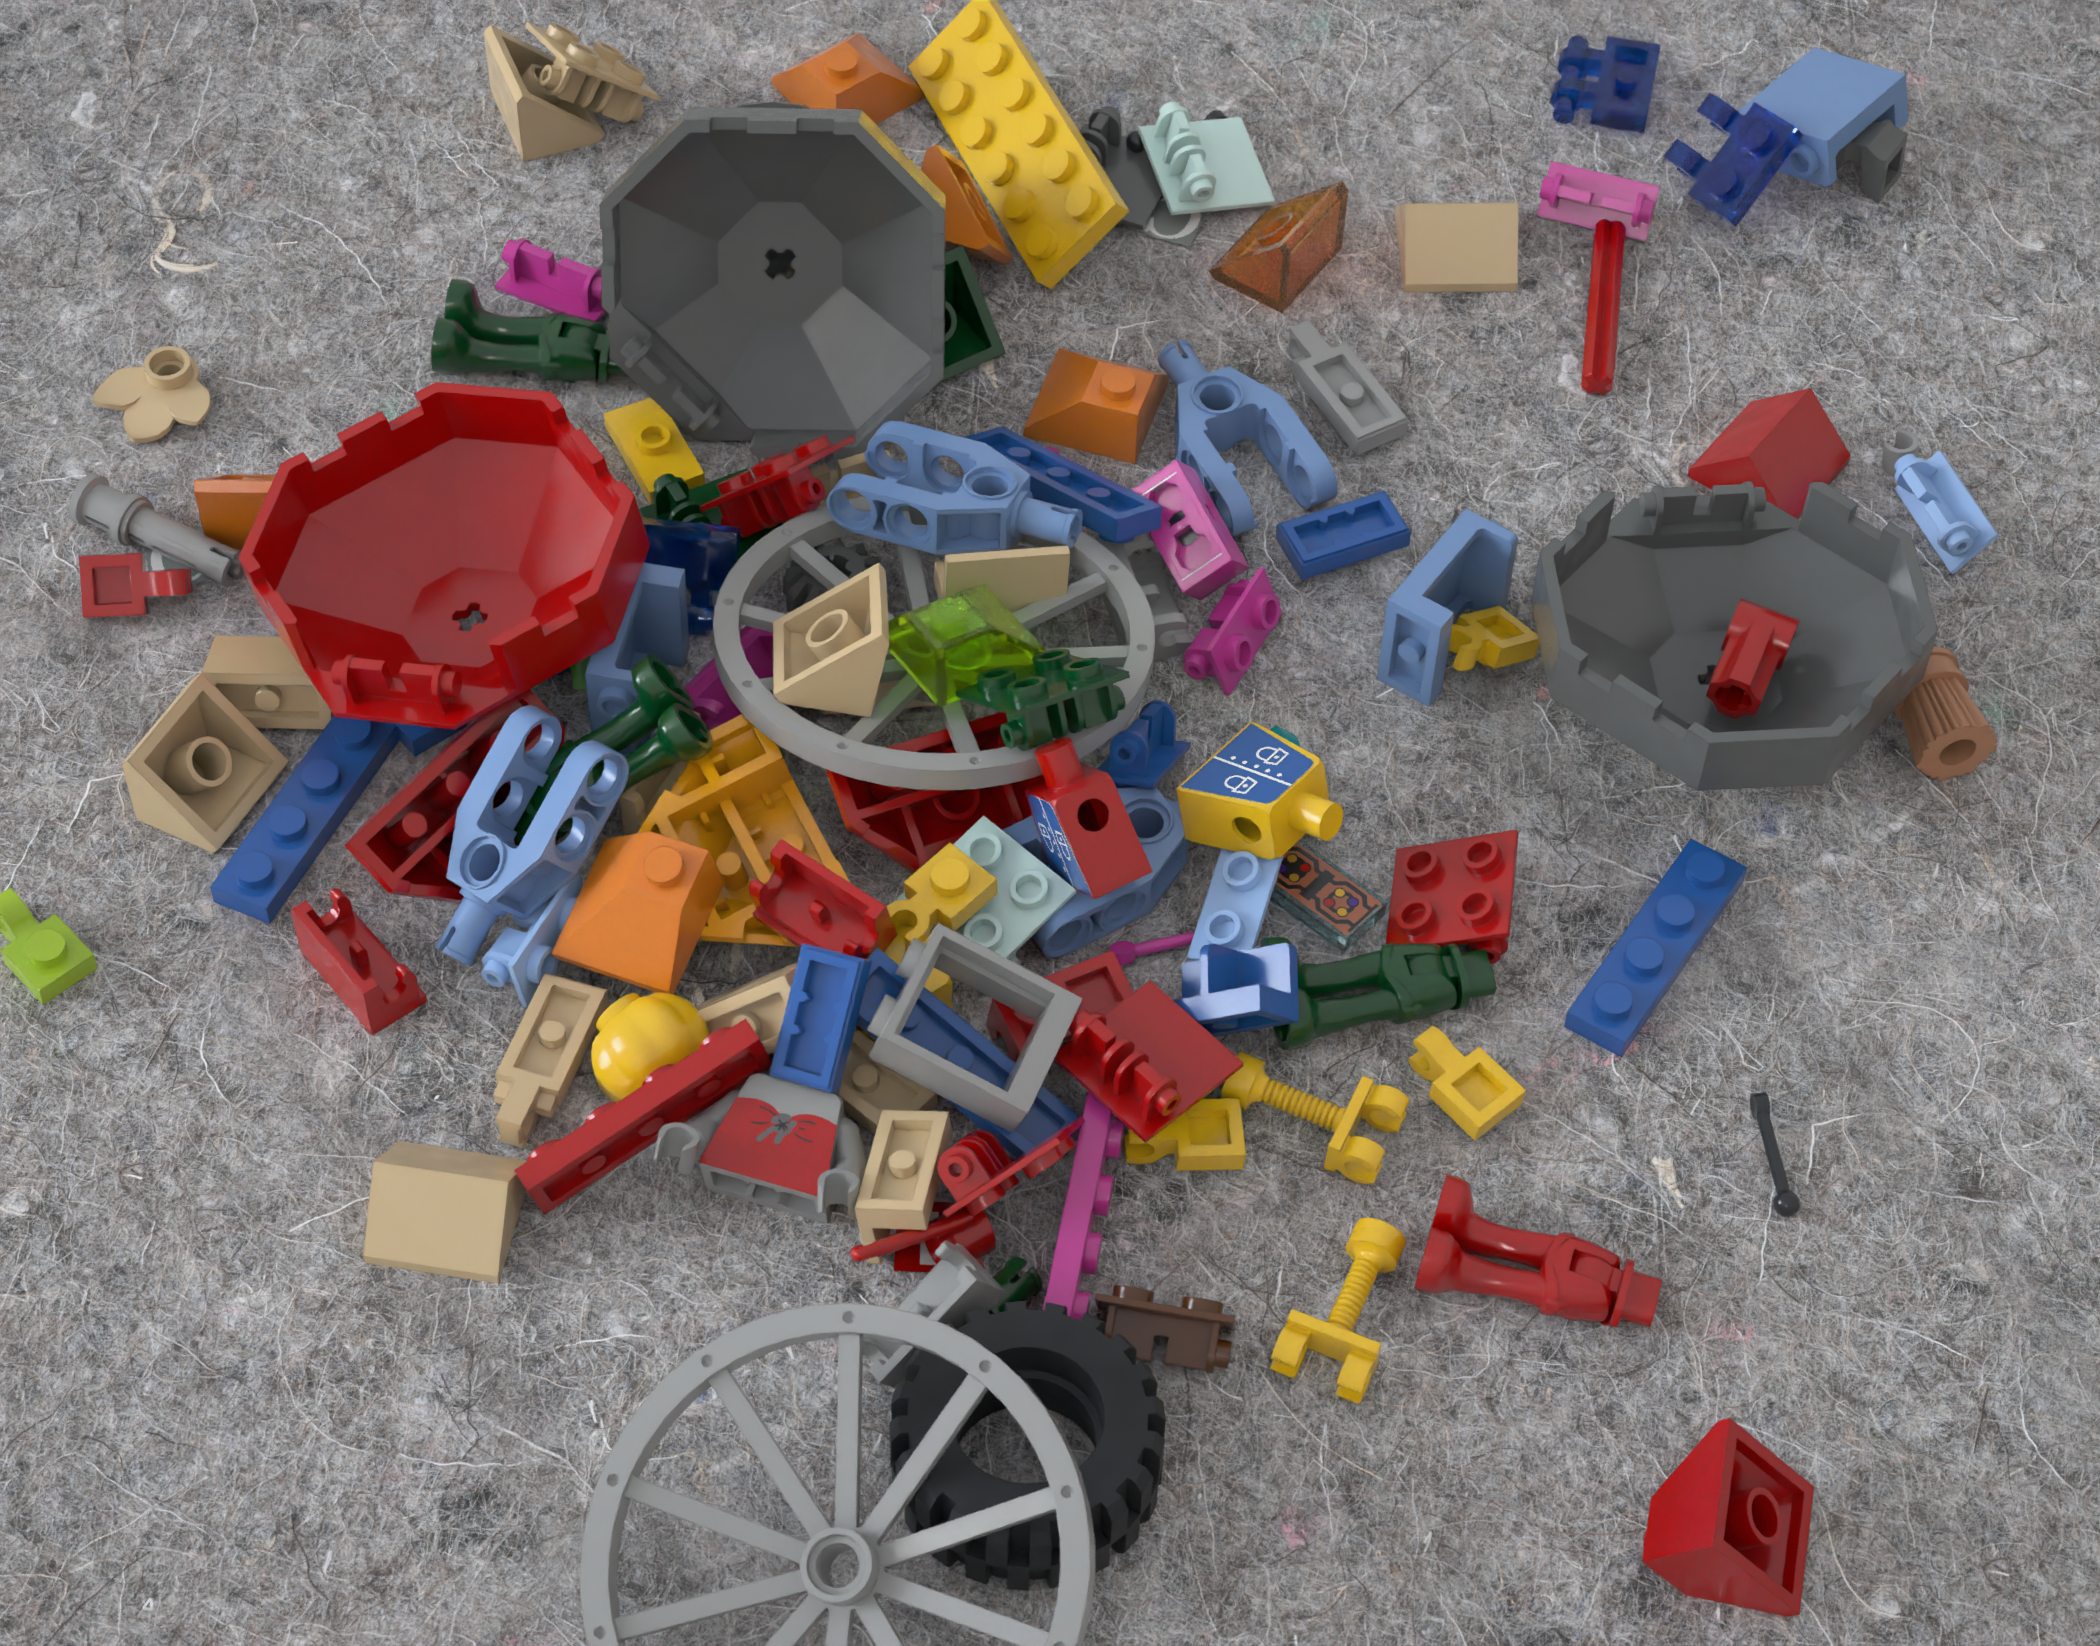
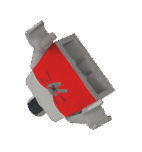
M762 1073L750 1075L742 1089L731 1090L687 1124L673 1122L662 1126L658 1133L653 1158L654 1161L660 1162L666 1156L679 1157L678 1172L689 1175L694 1169L696 1158L701 1156L699 1164L707 1190L826 1224L829 1223L833 1204L847 1205V1216L856 1217L854 1208L868 1162L859 1127L853 1121L846 1118L844 1102L841 1097L833 1093Z

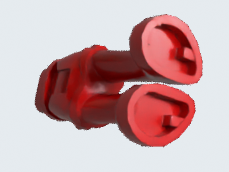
M1446 1174L1414 1288L1435 1294L1457 1291L1515 1299L1538 1307V1311L1542 1315H1554L1571 1321L1600 1322L1602 1325L1617 1328L1620 1319L1650 1328L1659 1298L1662 1279L1633 1271L1635 1261L1629 1259L1625 1260L1623 1268L1620 1270V1258L1618 1255L1595 1243L1575 1236L1574 1233L1563 1232L1554 1235L1493 1223L1479 1216L1474 1211L1471 1184L1463 1178ZM1469 1254L1522 1264L1539 1270V1272L1504 1266Z

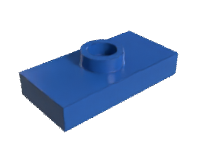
M1384 490L1279 523L1276 527L1275 538L1299 578L1303 580L1407 547L1410 543L1411 531Z
M802 943L769 1076L830 1093H839L872 964L871 960Z

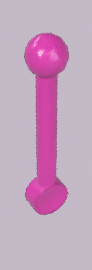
M1195 931L1137 944L1129 941H1118L1113 943L1109 950H1113L1120 965H1128L1134 962L1137 956L1191 945Z

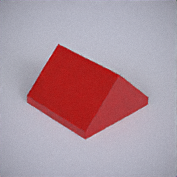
M1811 388L1751 401L1692 464L1687 476L1711 490L1714 485H1735L1751 481L1754 487H1764L1766 501L1799 520L1803 513L1810 482H1824L1830 485L1848 465L1851 455Z

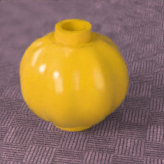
M657 992L642 997L637 993H630L615 1001L601 1014L596 1022V1028L600 1033L592 1042L591 1061L598 1086L612 1102H619L642 1087L647 1076L656 1069L667 1064H677L700 1049L701 1043L710 1035L707 1022L697 1012L696 1007L690 1001L670 993Z

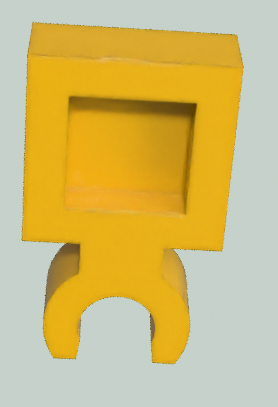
M1499 605L1459 615L1456 624H1452L1448 651L1457 653L1452 665L1457 671L1471 670L1475 666L1476 661L1496 669L1533 659L1539 647V639L1535 632Z
M949 842L904 881V891L907 899L892 902L886 907L895 928L905 924L914 927L904 936L906 951L914 937L925 943L931 934V929L938 923L956 931L998 894L997 879Z

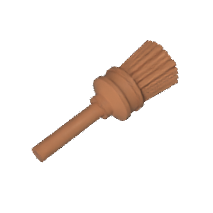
M1933 646L1923 679L1894 709V712L1898 719L1903 721L1916 769H1920L1921 773H1925L1926 776L1930 775L1931 779L1937 777L1938 781H1945L1949 777L1954 778L1957 775H1964V772L1972 773L1975 771L1976 765H1980L1983 760L1988 759L1989 753L1996 749L1997 738L1995 737L1994 730L1969 696L1968 681L1964 673L1959 670V663L1955 655L1949 649Z

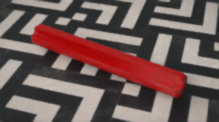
M1602 219L1595 226L1581 387L1588 394L1597 392L1600 395H1605L1612 390V382L1614 380L1626 227L1619 220L1610 222L1607 219Z

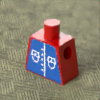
M1069 737L1053 740L1037 748L1034 753L1044 779L1029 785L1025 789V795L1050 869L1077 891L1093 899H1097L1151 873L1152 869L1111 776L1104 771L1080 763L1073 742Z

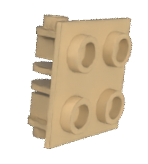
M529 22L526 23L525 27L556 56L553 65H546L539 77V83L541 86L546 87L548 95L558 97L573 104L575 103L582 108L588 106L590 111L600 112L602 115L621 123H628L630 120L636 122L640 119L644 110V103L641 101L643 96L658 101L660 96L644 82L646 74L637 67L624 62L626 55L620 50L601 41H596L593 48L578 42L580 37L576 33L556 23L551 22L547 29Z

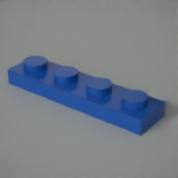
M1003 426L964 437L986 443L1030 474V491L1033 499L1071 509H1081L1083 512L1082 525L1099 533V537L1106 542L1128 543L1133 541L1135 536L1161 528V505Z
M333 716L210 886L214 902L270 924L399 742L397 724Z
M1690 839L1567 1012L1564 1027L1622 1058L1742 885L1747 867Z
M876 948L868 957L872 964L856 1023L858 1027L874 1040H876L877 1035L867 1031L873 1015L885 994L895 999L897 998L906 980L895 974L899 965L879 948ZM923 987L900 1036L1003 1089L1015 1062L927 988ZM1041 1085L1029 1113L1012 1133L946 1099L980 1129L995 1135L1002 1147L1015 1158L1026 1153L1080 1117L1043 1085Z

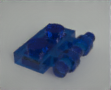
M1607 36L1605 50L1589 48V42L1585 37H1571L1567 47L1559 55L1557 69L1561 77L1554 83L1550 100L1554 108V120L1561 124H1568L1573 121L1575 112L1580 108L1592 109L1591 125L1644 133L1661 45ZM1588 75L1599 77L1598 82L1586 81L1582 79H1584Z
M642 518L650 544L644 562L685 569L686 588H691V602L687 604L689 635L708 636L709 630L713 631L715 608L712 606L713 591H720L728 573L739 560L741 527Z

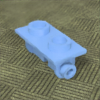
M1939 450L1928 460L1917 458L1914 454H1906L1896 461L1894 465L1896 470L1894 478L1898 486L1894 489L1951 574L1956 573L1999 537V534L1943 452Z
M1221 848L1189 948L1188 960L1200 959L1201 948L1209 944H1218L1236 951L1255 948L1273 888L1277 881L1283 856L1269 860L1256 857L1247 851L1235 852Z
M579 872L525 920L513 915L515 925L529 929L527 933L505 927L490 950L482 958L484 968L481 971V976L483 979L495 987H503L506 982L514 984L521 1005L528 1008L545 973L555 975L560 960L555 959L551 952L582 889L583 882Z

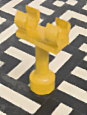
M1242 1051L1237 1054V1057L1244 1063V1066L1224 1082L1220 1098H1239L1240 1108L1243 1110H1247L1254 1102L1263 1101L1264 1104L1267 1105L1269 1103V1106H1275L1278 1110L1282 1108L1283 1112L1288 1111L1290 1115L1294 1113L1295 1117L1300 1116V1119H1306L1308 1122L1313 1120V1124L1317 1125L1319 1123L1320 1127L1325 1126V1129H1331L1334 1135L1327 1148L1324 1169L1334 1173L1336 1170H1339L1345 1177L1360 1184L1374 1183L1381 1169V1160L1385 1150L1371 1139L1353 1135L1361 1118L1380 1131L1398 1132L1407 1114L1405 1110L1410 1101L1403 1092L1388 1085H1374L1373 1079L1362 1075L1348 1106L1339 1108L1338 1105H1333L1331 1102L1326 1104L1324 1099L1320 1101L1319 1097L1314 1098V1095L1311 1094L1308 1096L1307 1092L1302 1093L1299 1089L1295 1091L1294 1087L1289 1088L1287 1084L1283 1086L1282 1082L1277 1083V1080H1271L1265 1072V1061Z
M1361 1218L1356 1221L1345 1246L1346 1253L1354 1262L1334 1303L1329 1318L1325 1322L1291 1309L1286 1325L1283 1327L1273 1349L1271 1359L1274 1360L1270 1370L1294 1379L1304 1361L1307 1349L1313 1350L1344 1363L1336 1383L1339 1386L1335 1395L1357 1404L1362 1402L1372 1375L1378 1366L1382 1343L1352 1331L1378 1272L1388 1273L1394 1271L1406 1247V1239L1397 1228L1375 1218Z

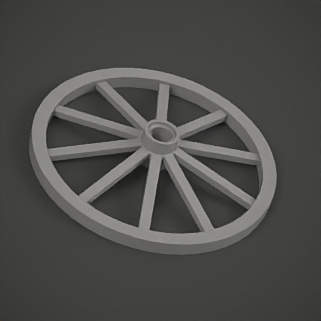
M865 497L847 499L856 509L867 512L871 511L870 504ZM827 505L800 515L775 528L746 551L728 573L720 588L714 608L713 649L715 665L721 683L730 699L750 723L780 747L824 769L862 781L909 789H979L1006 785L1043 775L1034 753L1042 745L1026 751H1021L1018 747L1009 749L1007 746L997 749L979 750L955 691L978 683L977 676L980 673L1004 667L1017 670L1032 665V657L1034 655L1052 649H1068L1071 655L1080 658H1100L1102 664L1112 667H1123L1122 670L1129 671L1130 678L1113 684L1122 690L1125 697V708L1118 711L1116 719L1087 729L1084 728L1077 733H1071L1068 730L1067 735L1063 737L1071 738L1078 758L1081 759L1108 741L1133 716L1147 691L1154 661L1155 625L1150 605L1141 586L1128 568L1112 552L1083 531H1080L1077 542H1074V546L1069 548L1070 565L1078 569L1086 577L1068 585L1067 595L1036 601L966 635V630L973 618H970V615L955 618L932 615L918 550L895 544L912 620L905 626L888 612L889 647L880 683L900 681L873 707L871 718L863 716L844 736L814 724L786 705L781 704L773 695V677L759 679L755 675L746 659L739 634L741 624L773 633V621L786 615L785 613L754 606L749 603L761 585L790 560L793 559L828 590L849 579L814 549V547L830 540L854 533L842 528L833 520L828 512ZM911 506L901 507L904 516L912 524L928 525L925 516L918 509ZM1024 534L1020 539H1015L1008 550L1016 549L1020 540L1039 548L1063 545ZM1102 593L1106 595L1117 611L1124 626L1128 645L986 651ZM913 699L927 703H937L956 753L903 751L875 746L869 743Z
M859 1303L810 1305L784 1310L753 1320L721 1335L702 1347L660 1382L645 1398L625 1425L607 1457L594 1489L586 1518L580 1564V1595L583 1624L589 1646H626L625 1641L808 1593V1596L764 1646H798L828 1610L825 1646H851L855 1611L858 1613L876 1646H904L878 1601V1598L882 1595L1017 1646H1082L1093 1601L1095 1537L1090 1504L1082 1475L1065 1436L1049 1410L1030 1386L1000 1358L961 1332L914 1312L882 1305ZM825 1338H838L834 1527H832L731 1373L740 1366L767 1353L794 1344ZM863 1338L901 1343L924 1350L947 1360L969 1374L860 1528ZM711 1386L811 1537L808 1542L639 1478L655 1447L674 1421L696 1398ZM989 1389L1005 1405L1022 1427L1037 1453L1050 1487L880 1545ZM630 1499L799 1564V1570L620 1617L617 1594L618 1554L622 1528ZM1056 1511L1060 1536V1577L1057 1602L1049 1632L889 1573V1568ZM854 1550L859 1559L858 1573L855 1579L847 1586L835 1588L830 1578L831 1565L839 1554Z

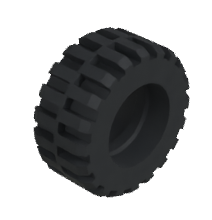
M1026 1301L1004 1302V1312L989 1315L987 1307H982L964 1314V1326L956 1329L951 1323L946 1325L974 1339L1000 1358L1030 1386L1048 1410L1057 1412L1073 1421L1092 1441L1095 1449L1088 1459L1079 1466V1470L1091 1509L1095 1537L1096 1574L1109 1566L1111 1548L1117 1553H1125L1139 1538L1140 1524L1150 1520L1157 1504L1158 1486L1161 1484L1166 1418L1164 1402L1156 1397L1158 1383L1149 1365L1143 1362L1136 1364L1137 1349L1123 1335L1116 1334L1111 1339L1105 1335V1322L1088 1313H1084L1080 1320L1067 1316L1068 1306L1046 1302L1045 1310L1026 1309ZM921 1349L915 1351L904 1367L905 1380L896 1384L891 1401L889 1435L892 1482L969 1374L947 1360ZM989 1389L906 1506L905 1524L912 1534L1050 1487L1048 1481L1041 1483H1015L994 1477L976 1466L959 1446L963 1436L977 1422L992 1413L1007 1409ZM1056 1511L930 1555L946 1567H952L957 1560L964 1563L965 1577L985 1585L988 1584L992 1575L1006 1578L1007 1589L1028 1591L1029 1580L1047 1579L1048 1587L1050 1589L1059 1586L1060 1536Z

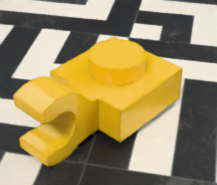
M1433 1025L1413 1040V1045L1418 1051L1409 1057L1408 1062L1421 1077L1428 1081H1433L1428 1096L1474 1141L1522 1105L1526 1090L1480 1046L1465 1057L1453 1046L1448 1037Z
M1239 1098L1201 1099L1148 1142L1145 1143L1129 1128L1128 1135H1124L1123 1139L1126 1163L1148 1164L1161 1159L1165 1155L1174 1154L1176 1171L1243 1170L1246 1158Z

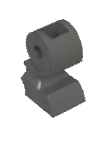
M1889 119L1872 122L1837 153L1836 171L1850 160L1858 162L1862 172L1858 185L1867 197L1879 204L1901 176L1908 133L1895 127Z

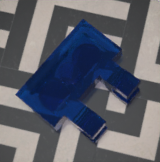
M1709 93L1697 109V112L1710 120V125L1729 138L1711 162L1677 138L1663 157L1677 166L1676 170L1680 174L1696 182L1688 193L1696 203L1737 227L1803 137V134L1794 125L1755 102L1744 116L1719 97Z

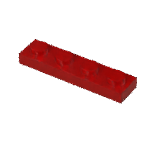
M746 1018L733 1027L720 1028L704 1039L700 1049L677 1064H667L656 1069L647 1076L642 1087L619 1102H609L596 1108L587 1117L584 1125L561 1140H550L538 1146L529 1155L527 1162L514 1171L545 1215L655 1143L662 1126L673 1122H687L713 1105L731 1090H735L745 1084L750 1075L761 1073L772 1065V1061Z

